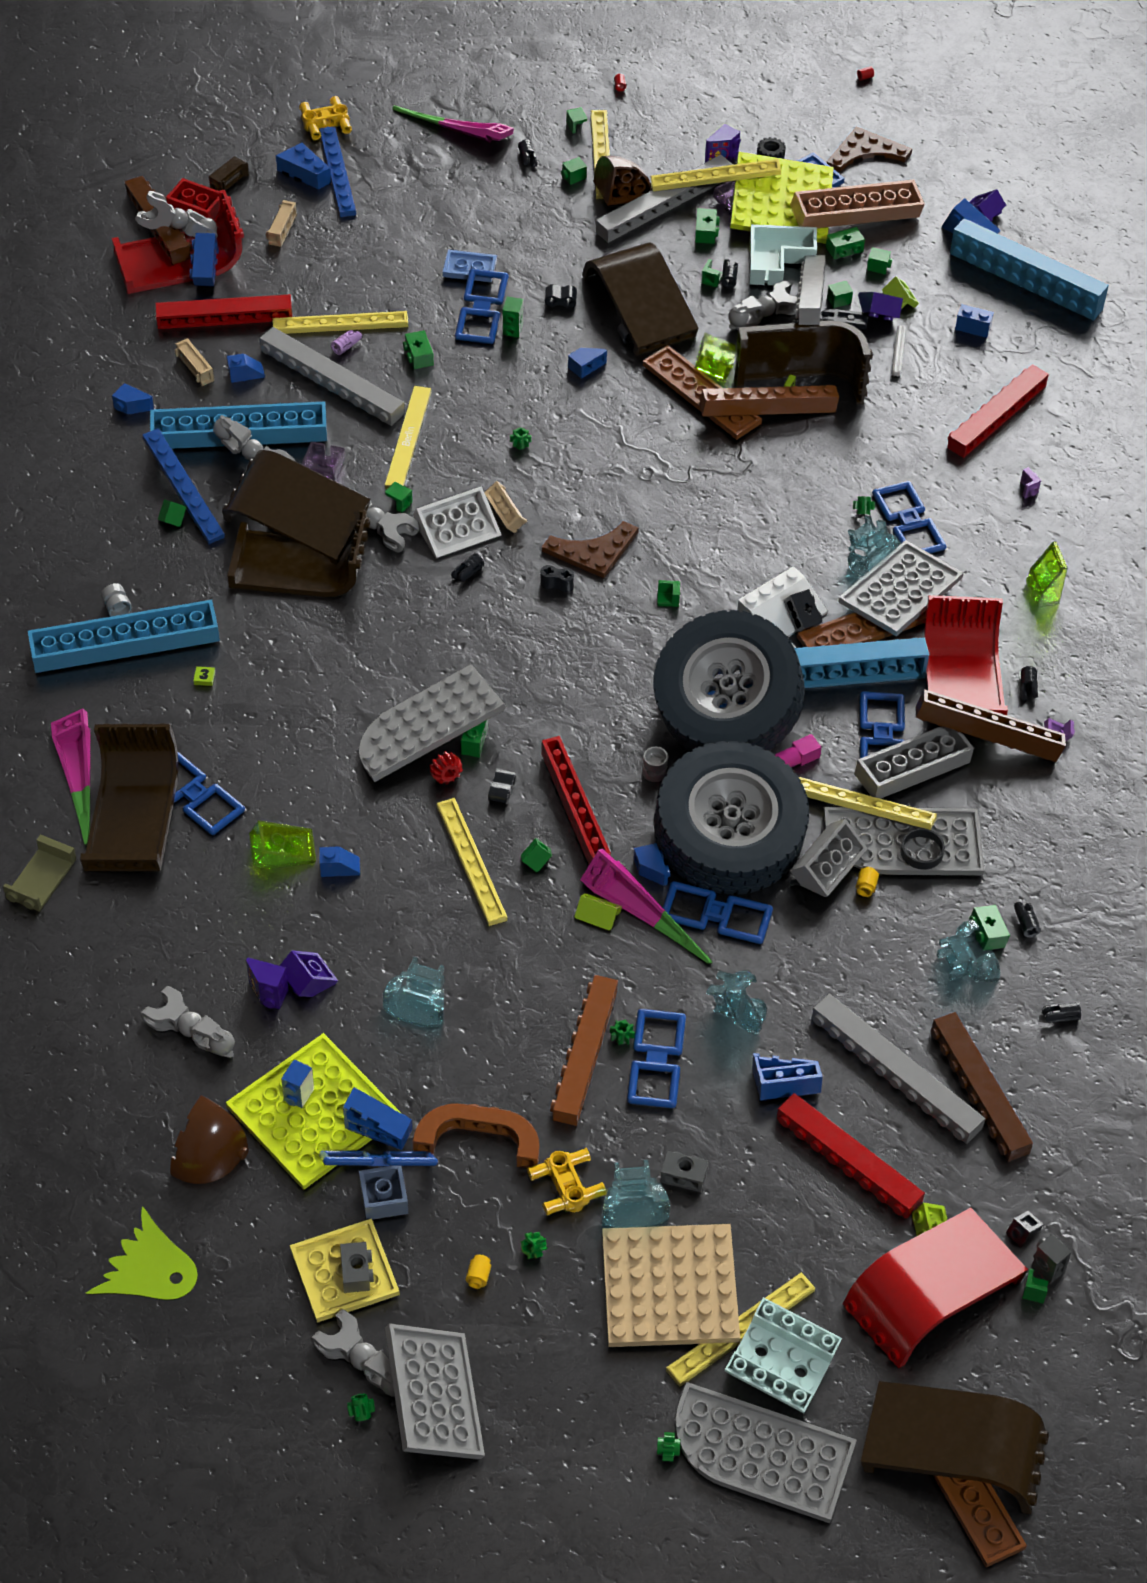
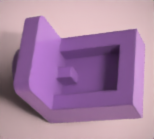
M1029 467L1023 469L1020 482L1025 486L1023 497L1028 498L1039 492L1041 480Z
M1050 718L1044 721L1045 728L1064 733L1065 741L1071 739L1075 733L1074 721L1072 720L1065 724Z

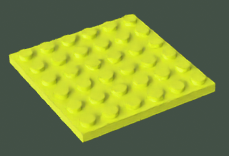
M739 152L737 164L779 159L781 175L735 181L730 228L751 231V224L799 227L790 206L794 193L797 191L832 188L834 167ZM829 227L817 228L818 243L826 244Z
M324 1033L225 1102L226 1107L303 1190L337 1166L325 1165L319 1157L320 1151H357L372 1140L345 1129L343 1106L354 1087L401 1113ZM293 1060L312 1067L314 1090L302 1108L296 1105H289L283 1097L281 1078Z

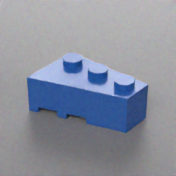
M303 143L276 155L277 171L287 172L290 177L300 178L303 183L316 189L331 183L330 167Z
M965 198L952 209L941 226L953 233L954 228L965 218L997 234L1001 231Z
M195 233V239H192L194 254H191L193 269H190V279H193L194 285L214 286L216 276L215 265L218 262L216 254H219L216 234Z
M753 1053L752 1070L760 1100L790 1097L793 1093L798 1096L821 1093L822 1073L818 1061L792 1058L791 1061L779 1059V1056H772V1058L759 1057L760 1054Z
M355 1087L343 1106L345 1129L397 1149H403L412 1132V1119L399 1113Z

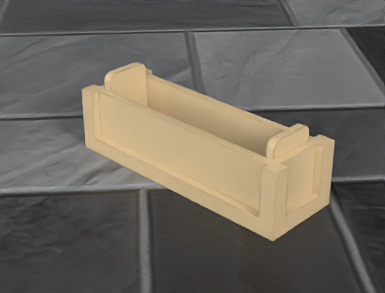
M283 200L282 205H279L278 214L270 230L266 232L269 245L282 246L297 216L295 202Z
M187 338L176 343V357H180L196 377V381L200 382L202 386L213 382V368Z
M496 481L484 493L506 528L516 533L517 529L527 523V520L521 516L506 493L505 486Z

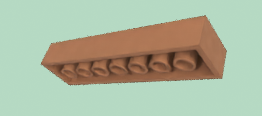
M914 180L797 191L794 193L790 204L799 227L817 228L920 217L925 205Z

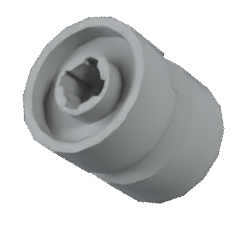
M110 584L102 590L101 598L106 604L111 617L129 614L132 605L120 584Z
M655 746L648 748L644 752L642 772L648 781L660 782L665 777L668 767V753L665 749Z

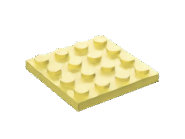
M372 1218L290 1245L292 1256L317 1323L336 1317V1314L341 1309L350 1312L400 1295ZM366 1242L367 1250L371 1249L372 1263H368V1269H373L374 1282H370V1291L344 1293L340 1244ZM356 1265V1266H354L353 1268H354V1269H359V1268H361L362 1266Z

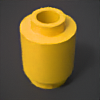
M866 867L860 870L856 884L859 895L869 897L875 892L879 873L874 868Z
M475 1255L471 1259L465 1279L470 1287L480 1289L486 1286L491 1270V1260L487 1256Z

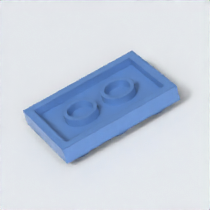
M448 250L443 268V277L467 280L470 269L494 271L497 255ZM475 276L474 280L492 282L493 278Z

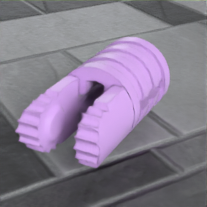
M350 330L333 341L331 348L337 355H341L361 340L362 334L358 331Z

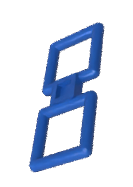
M470 269L464 300L474 302L473 308H461L455 339L487 344L495 342L500 312L490 309L492 304H503L509 277L508 273ZM475 276L501 279L497 298L471 295ZM466 315L493 317L489 337L462 334Z
M910 481L877 488L872 491L885 518L888 521L900 520L902 525L893 528V532L900 545L906 540L902 532L928 526L937 545L922 548V550L931 554L947 548L932 519H920L918 514L925 512V507ZM907 489L916 507L891 513L881 495Z
M865 691L860 693V727L873 730V737H861L860 758L868 756V744L893 746L904 741L903 739H893V731H904L905 700L903 694ZM867 699L897 701V724L867 722Z
M178 752V762L196 777L176 792L174 803L184 796L190 802L183 807V812L209 834L215 835L245 811V807L218 784H213L206 789L200 784L206 779V775ZM217 793L235 809L212 826L193 809L211 795Z
M675 881L671 882L663 909L677 924L703 930L706 928L708 920L719 923L717 932L721 935L757 944L763 943L773 912L771 905L732 895L728 896L726 903L715 900L716 893L714 891ZM677 890L707 897L700 921L669 914ZM734 904L764 911L757 935L726 928Z
M649 1009L638 1010L633 1048L635 1051L647 1052L646 1061L634 1060L631 1063L627 1096L628 1103L664 1108L676 1107L680 1066L667 1064V1055L679 1056L682 1054L686 1015L684 1013ZM645 1017L677 1021L675 1047L642 1044ZM639 1069L672 1073L669 1100L636 1096Z
M323 1150L319 1153V1157L325 1165L436 1166L438 1164L437 1158L429 1151H384L382 1155H371L368 1151Z

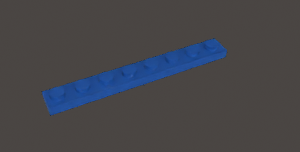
M335 126L319 128L327 165L331 171V182L340 217L356 215V208Z
M159 428L143 434L144 442L182 503L186 506L187 511L207 543L211 544L225 538L223 530Z

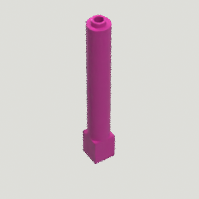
M810 734L792 742V747L776 753L775 756L780 757L790 767L798 764L803 766L820 758L822 747L814 736Z

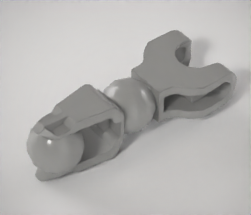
M149 191L146 196L148 203L154 206V208L148 212L139 211L135 217L139 225L149 229L171 226L174 229L182 228L188 236L195 237V233H215L216 238L218 236L216 233L217 224L214 220L206 218L191 209H188L186 212L181 208L174 209L172 205L167 203L163 194Z
M782 281L774 285L773 291L768 293V296H762L759 299L750 296L741 301L740 304L734 306L728 313L729 328L734 330L739 327L756 326L763 317H769L773 313L775 315L780 313L795 315L798 296L790 295L792 285L788 281Z
M221 415L220 419L214 423L213 431L215 435L221 439V442L233 454L242 451L245 459L250 461L259 450H269L295 461L284 450H272L267 446L263 449V445L258 440L251 439L250 429L237 421Z
M370 500V507L367 510V517L370 518V529H377V534L382 536L383 543L387 548L395 552H401L405 548V540L399 534L416 535L420 530L419 522L405 513L391 514L387 512L385 514L380 508L372 507Z
M166 986L161 991L163 1000L166 1003L164 1007L155 1009L148 1006L141 1012L143 1021L157 1031H180L184 1036L192 1037L195 1044L203 1050L224 1057L233 1056L232 1050L235 1043L233 1035L229 1031L223 1030L207 1015L201 1017L196 1012H189L188 1007L183 1002L181 992L170 986Z
M341 1309L336 1314L337 1324L341 1328L340 1332L335 1335H327L317 1331L311 1337L314 1346L328 1359L342 1358L351 1362L354 1368L364 1371V1375L371 1384L382 1389L385 1394L395 1397L390 1360L381 1350L376 1351L371 1344L363 1342L357 1319L346 1310Z

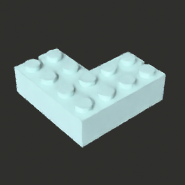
M751 224L749 284L764 285L768 283V285L774 286L776 283L783 281L784 263L802 264V261H805L806 255H816L817 227Z

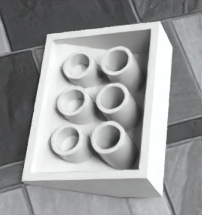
M482 486L417 508L413 514L414 519L420 524V533L436 559L502 535Z
M794 566L740 598L737 608L740 612H750L753 615L757 614L763 617L764 620H769L788 637L796 633L784 600L790 595L809 589L815 598L816 607L821 615L824 616L828 613V610L806 577Z

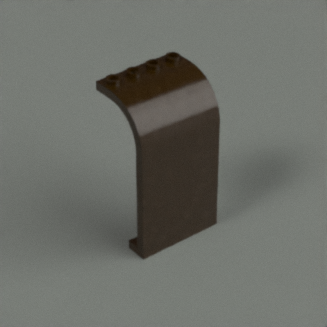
M653 243L641 244L589 260L585 263L582 273L584 280H588V276L594 274L596 277L600 275L634 344L633 352L635 356L696 337L699 327L661 252Z
M820 321V325L791 323L739 327L734 373L736 388H744V381L788 378L790 374L796 377L830 375L846 381L854 391L857 404H864V399L867 397L866 385L869 384L868 372H871L870 360L873 359L872 349H869L868 342L860 330L840 321Z
M259 450L255 457L249 461L248 469L245 474L241 475L237 488L233 489L229 502L224 505L222 509L223 519L230 523L232 520L231 514L248 517L330 558V562L337 565L357 530V520H360L359 511L360 509L368 510L370 499L281 454L269 450Z
M360 509V520H357L356 525L357 532L353 535L337 565L331 563L330 558L280 533L248 530V523L241 522L227 575L229 588L319 597H334L345 594L355 585L358 569H361L362 566L361 555L364 556V542H367V528H370V518L367 517V510Z
M95 724L94 733L101 754V780L86 853H81L80 857L84 871H161L178 781V752L171 724Z
M879 1381L861 1464L864 1471L873 1473L874 1468L877 1467L993 1484L1014 1495L1019 1502L1022 1513L1031 1514L1032 1507L1037 1504V1492L1035 1490L1036 1485L1039 1486L1041 1483V1472H1039L1040 1465H1044L1045 1452L1043 1447L1048 1444L1049 1432L1045 1430L1043 1420L1037 1412L1025 1404L1010 1398Z

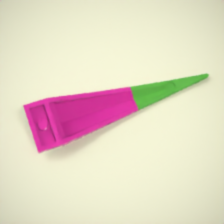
M393 105L392 109L489 143L492 140L500 141L512 135L514 128L500 123H480L447 119Z
M80 709L52 722L51 731L52 739L71 791L84 844L87 845L90 833L91 729L88 727L87 712L84 709Z
M598 850L580 879L590 890L612 903L621 905L624 910L667 935L706 963H712L711 959L619 861L613 859L605 850Z

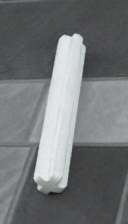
M901 325L897 326L892 375L897 377L901 375L906 327Z

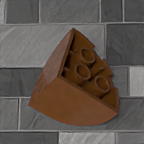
M610 155L601 156L598 159L593 182L608 206L631 202L652 191V185L647 175L633 161L620 156Z
M201 1095L187 1116L189 1120L185 1131L180 1130L176 1140V1157L172 1156L170 1173L177 1179L194 1184L210 1183L223 1178L237 1166L241 1159H245L249 1152L244 1130L226 1110Z

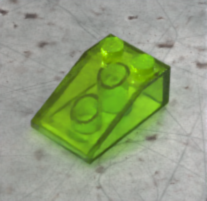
M704 332L694 368L726 380L734 364L736 344Z
M1056 541L1052 542L1030 568L1029 576L1026 577L1027 586L1031 588L1032 598L1036 600L1038 607L1060 603L1068 567Z
M258 821L249 833L253 866L278 868L316 862L313 833L310 828Z

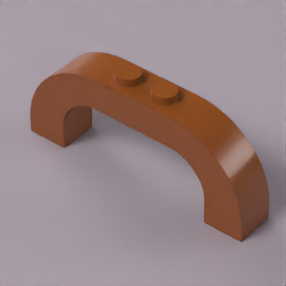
M447 1104L437 1107L421 1119L413 1138V1151H429L434 1155L438 1138L444 1132L451 1129H465L505 1135L514 1140L518 1146L517 1167L528 1168L539 1164V1138L532 1124L517 1113L497 1107L488 1108L476 1104Z

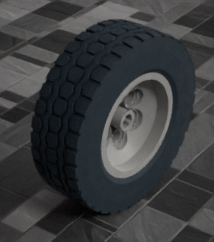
M727 610L718 611V613L705 614L706 616L701 615L695 618L694 621H689L683 625L682 629L679 628L673 634L674 636L670 637L666 642V647H663L660 652V658L658 657L655 665L656 669L654 670V696L668 731L682 746L684 745V748L690 752L699 746L703 747L705 744H715L721 741L726 743L729 741L745 742L751 744V746L762 747L765 751L776 747L775 744H779L785 739V735L790 733L793 725L795 726L804 702V677L798 655L791 641L774 623L767 619L764 620L763 617L757 614L753 615L746 611L730 610V612H727ZM741 671L739 675H733L734 672ZM718 674L723 675L721 678H715V676ZM747 684H753L752 687L745 688ZM710 691H716L713 695H708ZM741 700L746 701L743 705L738 704ZM722 704H728L725 708H719Z
M721 741L715 744H705L703 747L699 746L691 752H687L681 759L679 758L663 778L654 814L655 837L659 850H662L668 865L674 871H677L680 877L686 878L687 882L694 886L698 885L699 888L709 889L718 894L722 892L726 895L756 892L760 888H767L772 883L774 884L792 868L799 857L809 822L807 794L803 784H801V780L796 773L794 774V770L788 764L786 765L785 761L780 757H776L774 753L768 750H763L762 747L751 746V744L745 742L738 743V741H729L728 743Z

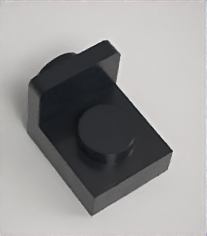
M1026 1211L1013 1219L1006 1231V1235L1021 1247L1025 1244L1028 1237L1040 1231L1044 1224L1029 1211Z

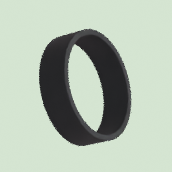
M918 828L909 831L903 837L901 856L909 866L921 870L932 869L939 865L943 859L945 844L941 836L936 832L925 828ZM925 837L938 844L941 854L933 860L920 861L912 858L906 852L904 845L912 838Z

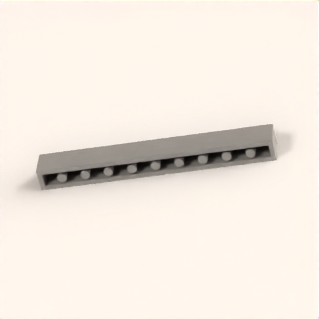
M719 155L692 170L733 164L722 155ZM720 183L661 191L652 190L597 219L596 233L609 243Z
M806 255L805 261H802L796 303V319H799V325H820L825 280V255Z
M272 327L260 337L261 351L265 354L272 356L289 368L298 371L315 383L353 403L356 407H360L367 413L379 418L382 422L392 426L405 414L403 401L280 330Z
M830 993L813 1007L812 1019L816 1025L823 1027L832 1038L839 1040L848 1051L855 1053L863 1063L871 1066L879 1076L886 1078L894 1088L902 1091L910 1101L918 1104L926 1114L934 1117L942 1127L950 1130L958 1140H962L967 1144L983 1129L985 1118Z

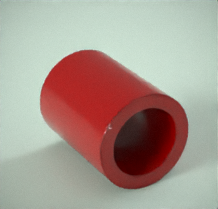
M870 66L857 70L858 79L861 81L874 77V69Z
M623 74L615 75L616 90L624 91L626 89L625 76Z

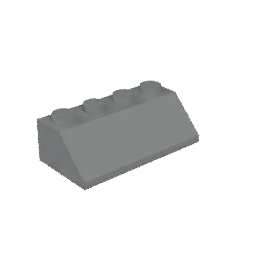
M845 818L830 823L790 871L801 886L827 897L868 848Z

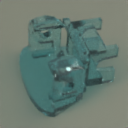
M869 516L864 517L866 523L856 531L848 530L851 542L849 547L851 552L847 560L848 566L852 573L861 576L867 574L902 544L895 535L888 533L885 521L877 520L876 528L872 518ZM855 549L866 551L865 556L856 554Z
M966 920L957 928L956 935L942 939L939 942L940 947L948 945L937 951L938 959L945 957L951 967L950 981L969 975L975 981L997 982L1000 979L1001 971L995 954L992 950L983 951L980 943L977 942L974 931L978 930L979 927L975 920Z
M413 957L407 972L402 971L400 976L396 975L384 988V1009L393 1017L423 1027H439L444 1024V990L441 989L445 982V978L442 975L444 966L440 965L439 969L435 970L417 964L418 958ZM406 978V985L402 986V983Z
M719 971L716 977L725 981V983L720 986L711 984L706 991L708 995L714 996L717 1005L714 1008V1013L730 1016L735 1025L753 1035H758L767 1014V1007L765 1002L759 998L750 999L745 990L751 982H757L755 975L749 971L735 972V974Z
M644 1160V1167L619 1169V1162L614 1163V1182L612 1183V1188H608L606 1192L602 1223L609 1228L655 1227L666 1222L670 1215V1201L661 1183L656 1184V1179L651 1178L648 1160Z

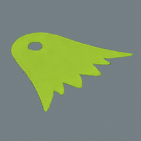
M142 1206L141 1220L143 1231L134 1228L138 1241L122 1239L121 1245L127 1256L122 1255L109 1259V1262L119 1271L104 1274L103 1276L110 1279V1281L92 1288L86 1294L120 1293L165 1300L177 1299L189 1293L195 1286L198 1276L197 1268L192 1259L159 1229ZM175 1272L183 1276L182 1281L178 1284H173L170 1281L171 1274Z

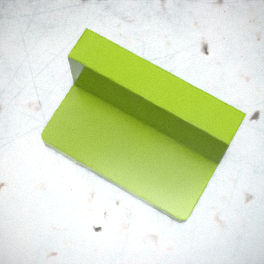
M896 276L882 289L886 295L903 298L901 309L906 304L914 308L919 304L907 284Z
M585 893L580 897L574 917L606 930H611L615 917L620 914L622 906Z

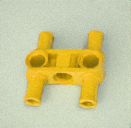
M333 96L330 99L332 106L311 110L307 102L299 105L302 112L301 118L304 129L310 132L313 140L321 138L319 128L341 126L344 134H349L352 131L347 106L341 104L339 97Z
M587 1148L570 1154L569 1152L555 1151L549 1158L544 1160V1163L527 1168L531 1181L546 1175L551 1176L559 1193V1198L543 1202V1209L547 1216L561 1210L574 1213L579 1212L583 1206L588 1205L590 1200L607 1195L603 1182L588 1188L583 1187L574 1169V1165L590 1161L591 1158Z

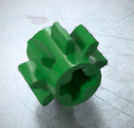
M517 428L513 430V435H510V442H513V447L524 449L529 447V442H532V435H529V430Z
M858 496V501H853V509H857V514H870V510H875V501H871V497Z
M626 1019L616 1020L615 1027L610 1026L611 1041L615 1040L618 1045L629 1044V1038L633 1039L635 1037L634 1025L629 1024Z
M540 1232L526 1233V1239L520 1241L521 1252L528 1255V1259L542 1257V1251L548 1249L546 1247V1238L540 1236Z
M364 1393L352 1396L351 1402L347 1403L349 1417L354 1416L356 1421L367 1420L371 1418V1412H375L373 1398L368 1399L367 1394Z
M664 1432V1438L658 1437L657 1455H663L662 1461H673L674 1456H680V1439H675V1433Z

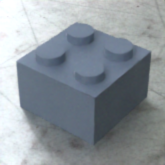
M387 1166L359 1171L366 1220L408 1214V1200L401 1166Z

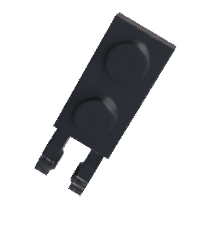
M825 309L821 312L822 318L820 321H840L850 324L857 329L866 330L868 313L838 309Z

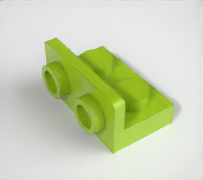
M922 1203L912 1212L917 1236L947 1221L944 1206Z

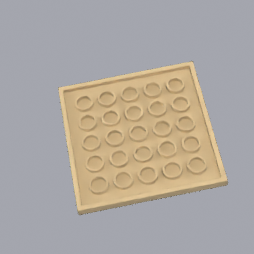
M730 1224L602 1228L608 1347L740 1342Z

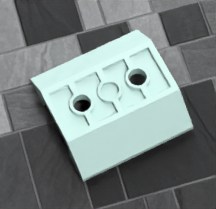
M763 1297L751 1324L724 1371L805 1413L842 1338ZM762 1347L766 1350L767 1355L759 1356L756 1354L755 1349ZM802 1368L805 1370L806 1376L798 1377L794 1370Z

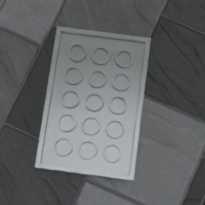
M905 540L839 597L838 602L897 636L927 610L928 595L943 596L963 578V572Z
M388 1324L385 1327L403 1451L471 1459L483 1458L485 1453L465 1333Z

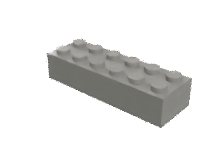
M939 727L858 759L854 774L870 796L881 799L970 763L974 748L962 732H957L947 727Z

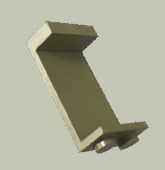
M41 834L36 840L38 845L37 852L12 886L8 884L3 885L5 897L9 901L18 902L28 909H34L39 912L77 860L73 847Z

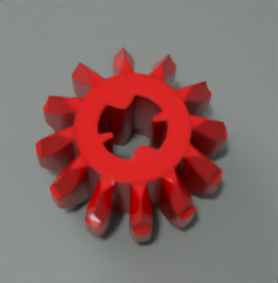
M445 751L443 755L438 754V758L432 759L433 764L429 765L432 777L440 784H448L450 781L454 782V779L460 777V772L463 771L461 760L452 752L447 753Z

